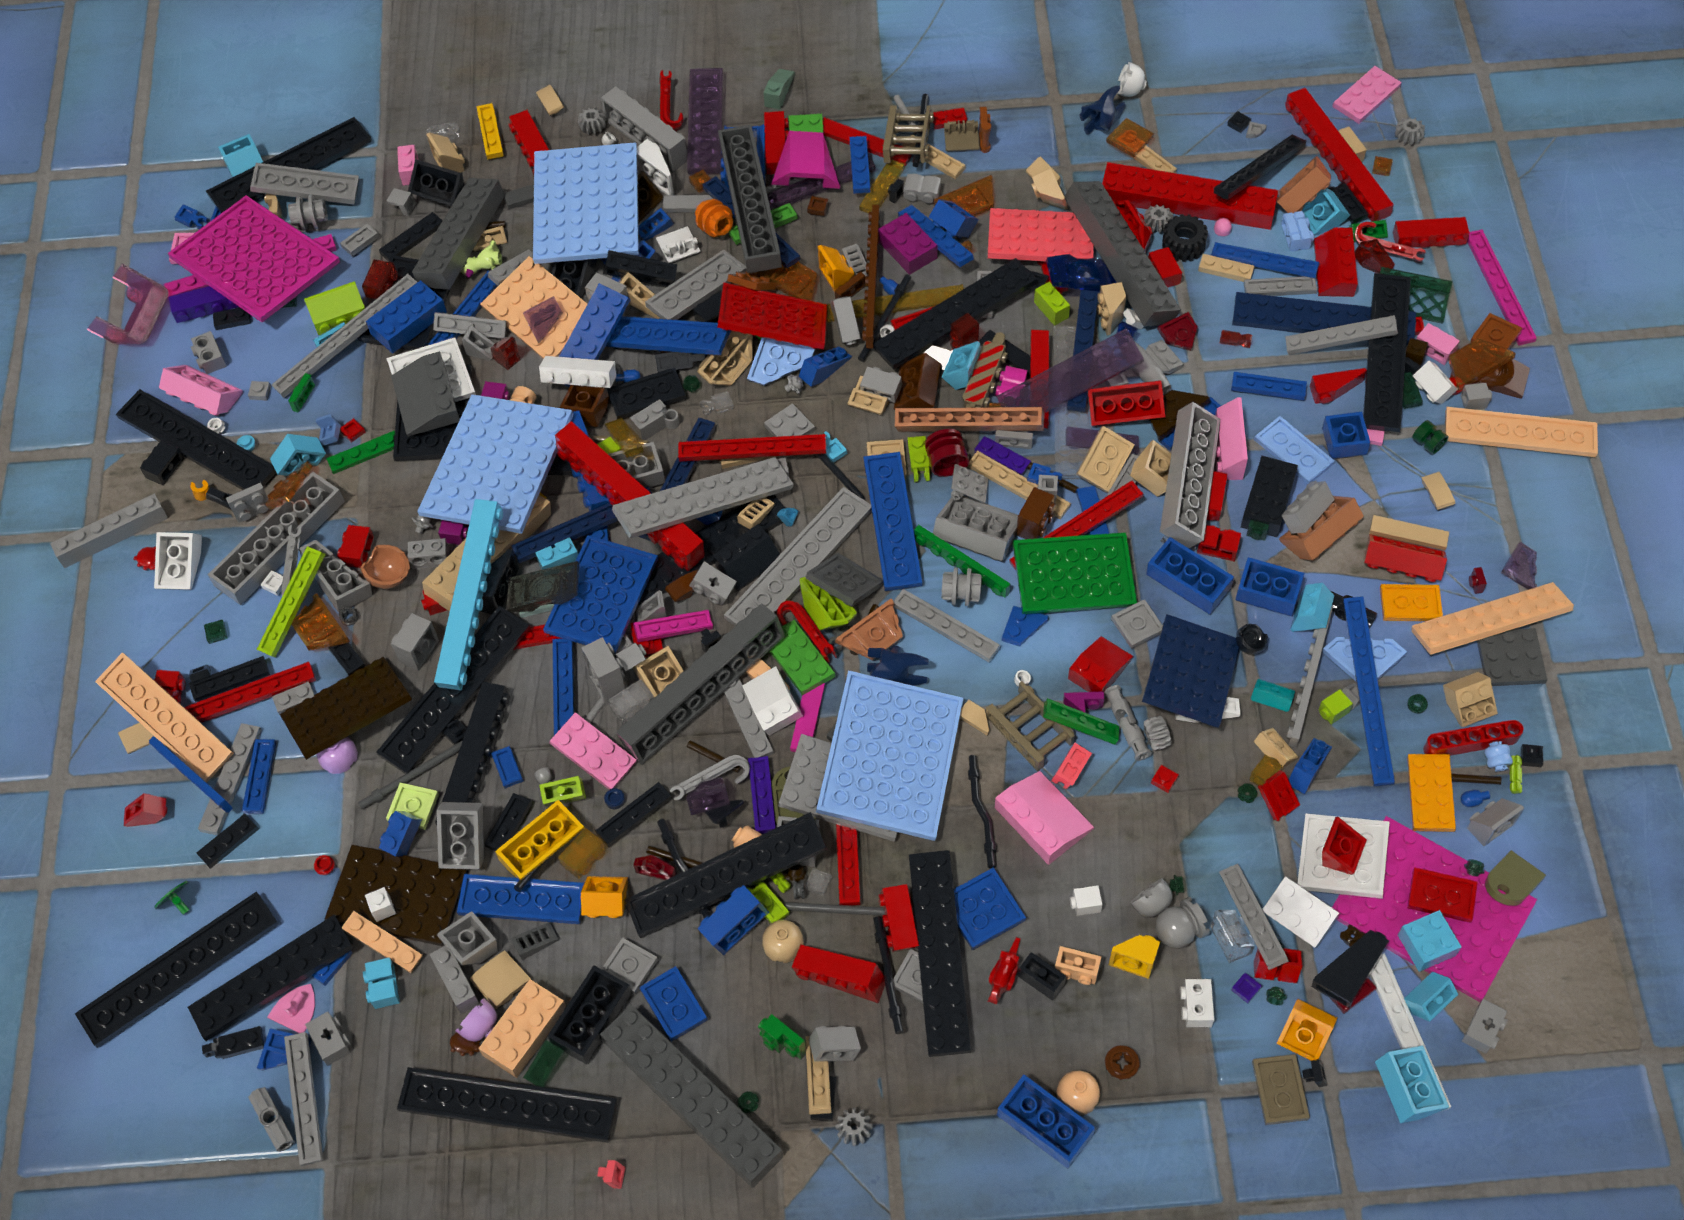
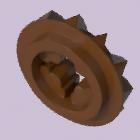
M1115 1046L1106 1054L1105 1066L1111 1077L1118 1078L1119 1080L1130 1079L1139 1069L1138 1055L1130 1047ZM1123 1055L1124 1062L1128 1063V1065H1124L1121 1071L1120 1065L1116 1062H1119Z

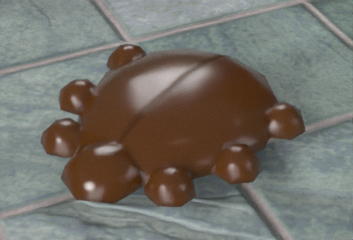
M454 1033L450 1038V1051H457L461 1056H465L466 1053L473 1056L474 1052L480 1051L478 1048L481 1046L479 1045L481 1040L475 1042L468 1041L458 1033Z

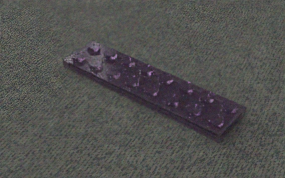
M723 68L690 69L688 174L721 173L722 155L718 130H722Z
M1126 328L996 396L1001 407H1042L1044 413L1144 362V358Z

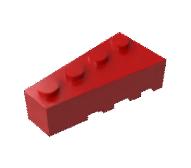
M801 944L792 964V968L797 974L796 976L802 980L809 979L875 1003H879L885 987L884 975L877 963Z

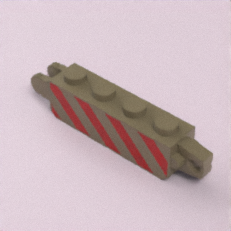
M997 332L992 342L986 341L983 343L962 396L964 408H988L990 404L989 396L991 393H994L996 388V378H1000L1002 363L1005 364L1008 357L1004 333Z

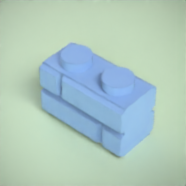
M1303 211L1284 213L1281 226L1289 251L1309 249L1311 242L1314 241L1313 231H1309L1308 217L1305 218Z

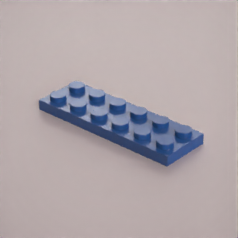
M599 283L559 357L598 360L631 299ZM562 384L568 388L570 387L568 384Z
M464 874L457 909L458 915L465 916L472 911L477 917L580 924L581 890L584 883L531 879L521 892H517L514 886L520 880L518 878Z

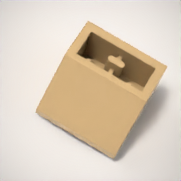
M1122 282L1102 285L1100 293L1097 295L1099 304H1097L1096 310L1097 314L1101 315V327L1105 329L1107 336L1111 335L1124 316L1126 294Z
M1476 672L1443 685L1446 702L1461 727L1498 714L1490 677Z

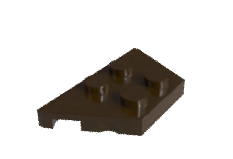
M1171 390L1163 396L1165 417L1148 420L1151 422L1152 429L1156 432L1157 439L1161 441L1175 430L1178 410L1192 402L1204 408L1210 403V397Z

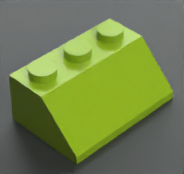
M355 281L304 298L318 336L342 322L347 324L365 309Z

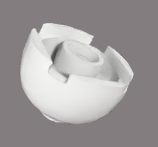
M1128 62V65L1125 64L1118 79L1120 81V90L1117 94L1124 97H1133L1140 90H1144L1146 86L1145 74L1140 66Z

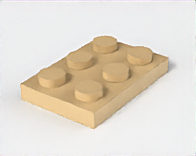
M1102 426L1076 475L1108 493L1135 444Z

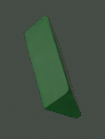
M1386 220L1373 221V223H1376L1375 228L1364 227L1362 229V233L1378 239L1388 237ZM1361 223L1351 224L1349 226V228H1352L1354 242H1356L1355 230L1357 226Z

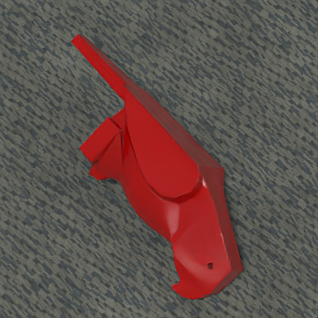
M1016 937L1009 952L1001 951L1000 959L990 973L989 984L992 985V991L988 1002L997 1005L1001 995L1006 991H1010L1013 986L1019 963V957L1016 956L1020 943V938Z

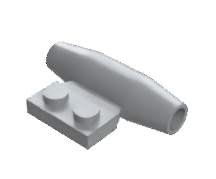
M1124 336L1117 343L1126 362L1143 382L1162 380L1163 395L1170 391L1171 385L1164 373L1170 374L1182 369L1184 364L1163 340L1148 345L1146 350L1129 336Z

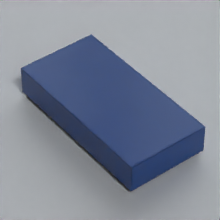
M510 746L491 753L505 789L523 782Z

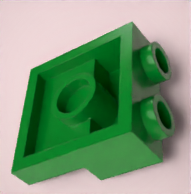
M771 1014L768 1019L764 1018L759 1023L758 1028L761 1030L759 1035L762 1036L763 1044L769 1050H776L780 1053L785 1047V1051L791 1057L795 1058L797 1056L800 1060L806 1055L805 1040Z

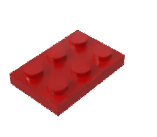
M1414 867L1407 908L1430 914L1440 910L1444 917L1471 923L1478 881Z

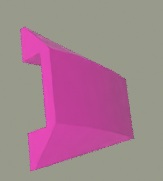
M789 131L772 185L789 186L790 177L823 179V188L840 189L823 133Z

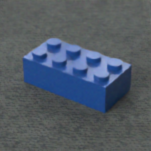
M420 280L366 320V324L370 334L393 354L433 324L435 312L447 313L443 299Z
M1171 537L1168 538L1148 562L1146 575L1208 614L1213 612L1230 591L1234 576Z
M1024 1074L997 1110L998 1117L1067 1169L1080 1154L1095 1131V1127Z

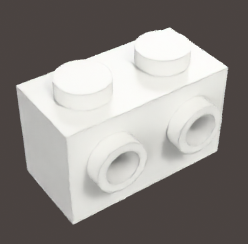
M1428 361L1413 375L1417 380L1415 384L1421 390H1426L1428 393L1426 396L1433 403L1443 404L1458 390L1443 371L1431 361Z
M1185 979L1184 985L1180 986V999H1184V1007L1181 1008L1182 1020L1186 1021V1027H1212L1214 1011L1211 979Z

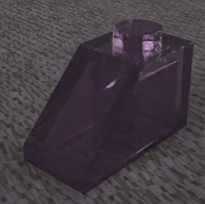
M722 777L702 782L686 796L691 815L730 804Z

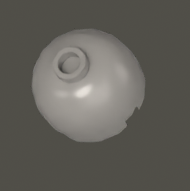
M1160 878L1150 884L1149 888L1145 891L1143 890L1135 896L1131 904L1139 914L1145 917L1159 916L1172 902V890L1167 882Z

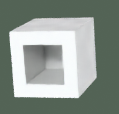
M1098 886L1073 890V896L1070 897L1071 909H1075L1076 916L1101 912L1102 901Z
M385 887L365 895L371 914L376 922L396 914Z

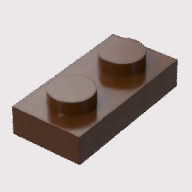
M859 272L857 275L852 276L845 284L840 285L835 290V299L846 296L853 297L865 288V275Z

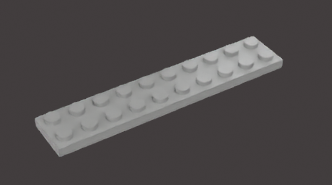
M776 457L615 504L612 507V511L628 537L634 538L790 490L794 484Z
M843 487L724 614V619L736 626L739 621L747 617L761 603L774 614H777L779 605L784 601H789L801 588L800 578L806 577L808 571L827 560L869 515L872 511L871 504Z

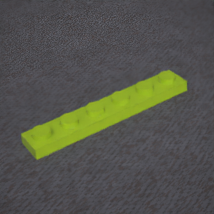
M308 546L306 547L256 650L274 658L276 657L326 554Z

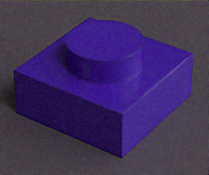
M1244 973L1234 984L1231 991L1248 1004L1261 989L1262 985Z

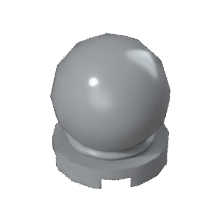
M1191 897L1181 900L1180 907L1174 906L1163 910L1156 920L1155 930L1157 937L1169 947H1185L1194 940L1195 935L1203 938L1210 933V929L1205 928L1204 923L1208 921L1202 909L1197 903L1192 904L1190 902L1192 901Z

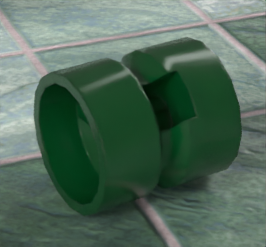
M1426 420L1415 430L1412 439L1420 445L1424 444V448L1434 455L1445 445L1449 436L1440 429L1436 430L1437 426L1431 421Z

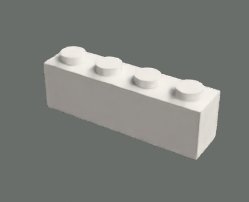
M545 356L539 366L540 379L543 383L611 388L616 379L615 361Z

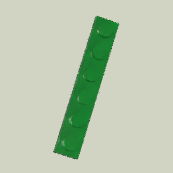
M918 525L914 529L915 541L920 546L927 547L934 555L941 556L952 566L955 565L965 575H967L968 568H971V573L981 574V585L989 587L996 595H1001L1004 598L1009 595V582L922 526Z

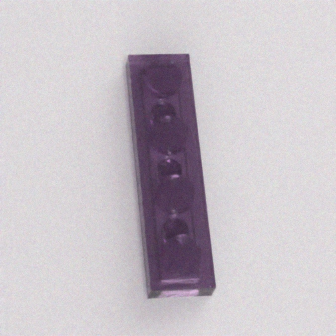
M1067 426L1065 430L1066 446L1090 449L1099 431ZM1116 433L1135 444L1130 454L1137 455L1139 452V437Z

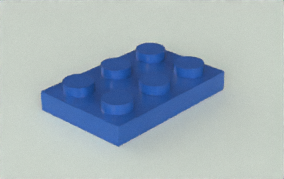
M676 966L639 987L671 1042L708 1020Z

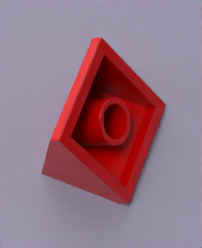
M1335 817L1322 850V866L1350 875L1354 874L1367 839L1341 818Z

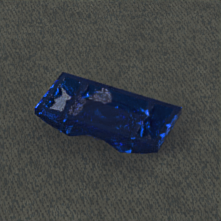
M1070 254L1047 257L1046 259L1053 287L1100 292L1102 285L1117 283L1104 261L1097 257L1077 259Z

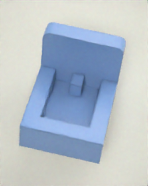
M331 414L316 418V424L321 428L319 436L321 445L324 446L338 441L341 427L338 421Z

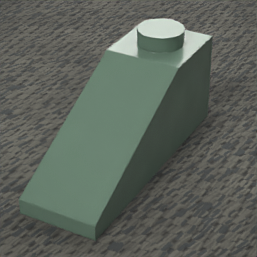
M778 69L769 79L764 90L765 107L781 110L794 78V71Z

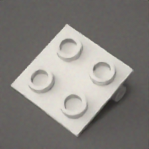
M688 226L656 238L668 263L700 252L697 245L698 241L696 237L693 238Z

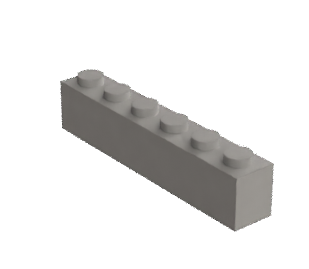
M154 493L50 543L57 559L66 568L168 519Z

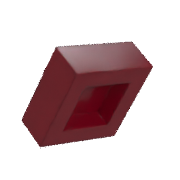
M1477 567L1473 569L1471 576H1469V585L1473 587L1475 594L1483 593L1487 582L1482 567Z

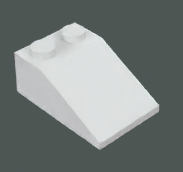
M646 139L637 146V172L643 171L655 187L664 194L674 195L671 174L660 148L656 143Z
M157 532L154 589L192 590L201 556L202 535L195 533Z
M776 666L742 685L759 723L769 736L803 717Z

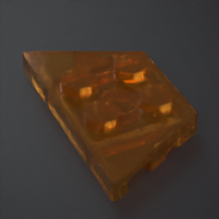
M992 175L933 199V204L936 205L939 199L952 201L974 217L987 212L990 208H994Z
M797 262L787 269L782 265L780 268L755 272L757 277L766 276L770 278V281L776 282L775 288L788 296L812 301L817 273L803 264Z
M1479 338L1449 355L1448 360L1450 367H1452V374L1456 380L1458 391L1462 390L1464 385L1472 384L1515 358L1516 353Z
M306 461L296 471L289 474L284 481L280 480L273 487L274 490L269 493V499L265 505L271 510L282 505L284 500L286 502L291 501L312 468V465Z
M317 593L312 596L314 599L309 606L305 605L291 624L309 651L350 642Z

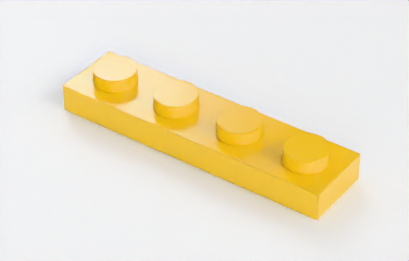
M493 103L476 106L487 160L503 157Z

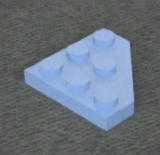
M761 338L747 380L763 386L801 369L804 360L812 357L815 349L809 346L795 345L790 342L776 341L771 338Z
M1336 637L1323 648L1322 653L1356 681L1350 641L1345 639V637ZM1370 638L1377 680L1407 654V651L1393 639L1373 640Z

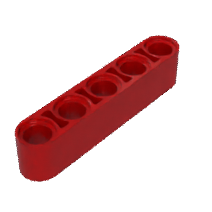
M1509 720L1434 733L1428 737L1423 751L1425 754H1449L1451 756L1485 750L1490 747V743L1502 741V744L1513 745L1518 742L1524 729L1519 721Z

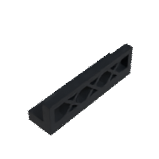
M608 250L603 274L622 278L629 272L640 282L668 287L675 282L677 265Z

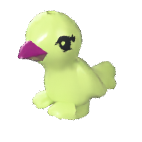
M491 240L490 245L482 250L477 258L468 257L461 269V273L470 278L478 270H493L496 268V265H501L502 255L496 242Z

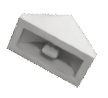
M471 325L468 326L462 339L466 355L489 361L492 360L498 347Z
M657 591L635 609L637 622L667 617L662 591Z

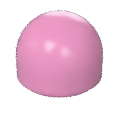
M1220 218L1215 222L1214 232L1217 235L1227 236L1231 233L1232 224L1228 219Z

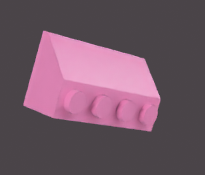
M188 365L163 368L159 388L166 391V394L177 396L181 401L193 403L195 407L206 409L212 415L227 413L243 394V390Z
M1238 397L1218 407L1215 414L1216 417L1220 418L1215 457H1218L1219 462L1216 463V471L1227 473V480H1243L1248 460L1242 399Z

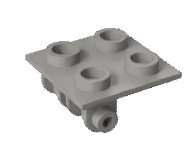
M955 464L951 497L954 500H959L964 494L985 503L988 478Z

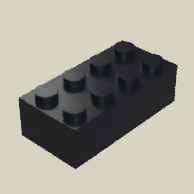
M1261 456L1240 528L1273 537L1278 536L1283 519L1282 514L1287 506L1298 465Z
M593 965L547 1037L551 1045L587 1065L602 1041L600 1034L617 1018L631 996L630 985Z

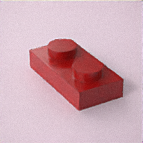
M964 108L932 112L934 113V129L944 128V123H947V121H956V124L958 120L960 124H962L963 120L965 124L967 121Z

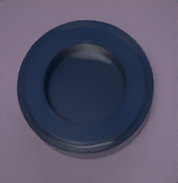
M610 789L604 796L606 806L610 809H619L625 803L624 794L620 789Z

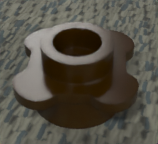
M795 865L786 870L785 878L791 881H800L805 878L806 871H804L803 866Z
M1349 924L1348 929L1340 933V938L1346 945L1351 947L1365 934Z

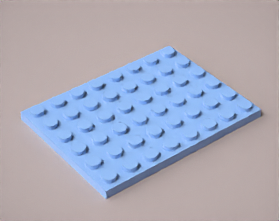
M636 142L534 152V264L607 258L608 250L639 255Z
M472 394L417 511L419 516L470 524L475 499L497 501L503 509V517L499 520L498 524L499 530L522 534L558 452L555 444V434L571 422L574 415L572 410Z
M848 670L816 813L935 841L963 698Z

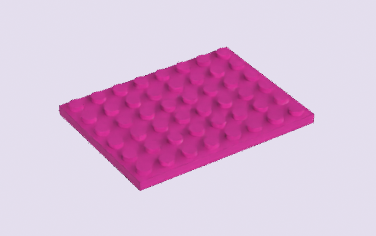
M247 195L168 252L170 259L260 322H264L340 263L338 256Z
M1386 816L1383 821L1389 822L1383 899L1340 894L1332 906L1341 913L1337 921L1347 927L1351 924L1364 934L1369 930L1384 934L1387 940H1389L1387 949L1414 964L1398 937L1402 926L1430 914L1407 908L1414 867L1478 881L1472 922L1469 923L1444 917L1461 945L1460 951L1455 957L1429 967L1424 971L1429 974L1435 972L1450 978L1457 990L1481 1002L1537 899L1529 895L1521 904L1515 906L1505 905L1496 901L1490 896L1485 887V880L1489 872ZM1498 889L1500 893L1506 894L1503 890Z

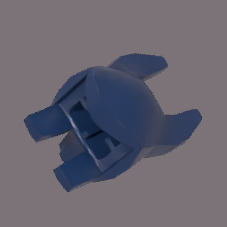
M1120 86L1109 88L1098 101L1082 106V112L1080 113L1081 121H1085L1088 117L1092 119L1084 128L1086 135H1089L1094 129L1099 131L1111 130L1114 122L1120 117L1125 108V102H1121L1116 107L1113 102L1114 97L1120 90Z
M893 646L890 648V651L884 648L868 649V657L880 658V663L867 664V672H870V676L912 686L927 683V677L909 674V666L928 665V658L917 654L903 653L899 646Z

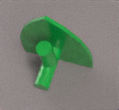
M184 881L170 890L156 903L154 908L157 909L170 899L183 915L187 913L190 909L176 893L189 882Z

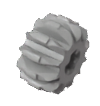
M588 107V110L582 109V113L578 116V126H580L583 133L587 132L588 135L591 133L596 135V132L602 133V129L606 126V116L601 109L597 110L596 107L593 109Z
M1402 118L1396 125L1395 137L1398 138V142L1403 141L1404 145L1406 143H1409L1411 146L1413 143L1418 144L1424 137L1425 125H1422V121H1417L1416 118Z
M1157 204L1155 207L1150 206L1144 213L1145 223L1151 227L1152 233L1158 231L1160 234L1164 231V226L1168 223V220L1173 219V213L1170 212V208H1165L1164 205L1161 207Z
M1153 716L1144 721L1145 734L1153 750H1161L1171 745L1168 726L1162 716Z
M854 1107L850 1114L847 1110H844L845 1117L838 1116L837 1120L839 1123L835 1125L836 1130L839 1131L837 1134L838 1138L844 1137V1144H848L850 1140H852L853 1146H856V1140L864 1144V1137L870 1138L871 1136L868 1130L873 1129V1125L868 1123L871 1120L870 1116H864L863 1109L858 1114ZM852 1124H856L857 1130H852Z

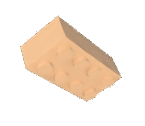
M529 979L478 1048L483 1057L515 1078H518L565 1010L564 1000Z

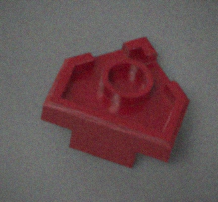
M1187 312L1158 326L1157 330L1166 344L1191 351L1198 326L1190 313Z
M654 855L635 858L633 865L635 872L638 874L662 880L676 876L674 867L669 865L667 861H663Z

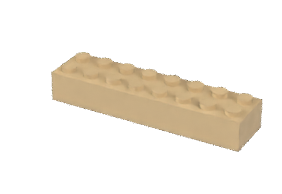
M540 495L538 496L522 534L499 530V535L495 538L494 542L495 553L491 556V564L508 549H512L511 545L529 538L551 515L550 501ZM466 539L422 582L424 594L438 602L439 605L448 611L451 608Z

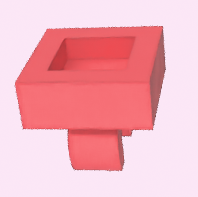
M608 1160L606 1168L599 1167L597 1176L603 1177L604 1183L612 1188L621 1189L626 1167L615 1160Z

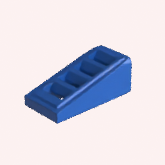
M660 208L638 226V234L644 241H647L674 224L669 216ZM645 229L648 233L644 234L642 230Z

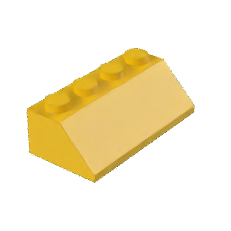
M557 800L497 849L495 853L499 861L513 876L523 880L582 831L584 826Z

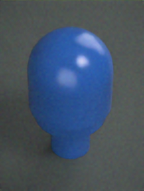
M884 276L881 277L879 282L884 285V291L893 297L898 283L892 279L888 280Z
M635 369L623 371V374H616V382L624 381L626 383L641 378L640 372Z
M1470 790L1461 795V803L1465 807L1478 806L1482 804L1483 800L1490 799L1489 791Z

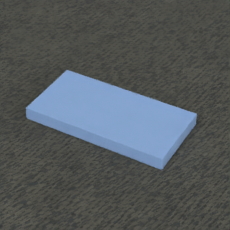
M1281 416L1277 417L1254 436V441L1277 460L1298 465L1296 475L1306 484L1317 479L1335 462V460Z

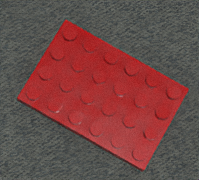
M723 282L717 327L724 330L737 331L742 334L756 335L761 338L766 337L776 341L790 342L795 345L809 346L813 349H824L827 304L762 290H753Z

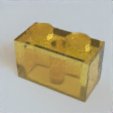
M585 828L561 853L558 859L561 866L580 879L582 875H586L590 871L591 866L596 860H600L604 856L606 848L601 839Z

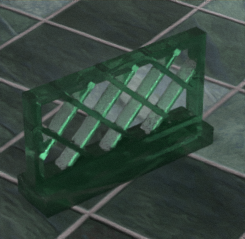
M1381 267L1379 274L1411 277L1410 295H1413L1416 302L1409 305V311L1415 312L1412 308L1419 304L1424 311L1421 313L1416 312V317H1422V320L1443 324L1453 281ZM1422 290L1427 296L1420 299L1415 292ZM1442 294L1445 295V298L1438 303L1434 295ZM1430 298L1434 305L1427 308L1423 301ZM1438 308L1441 312V317L1433 316L1430 311Z

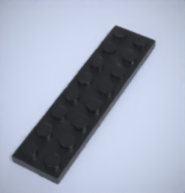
M333 915L189 1005L188 1009L202 1038L207 1042L354 949L342 929L337 917Z

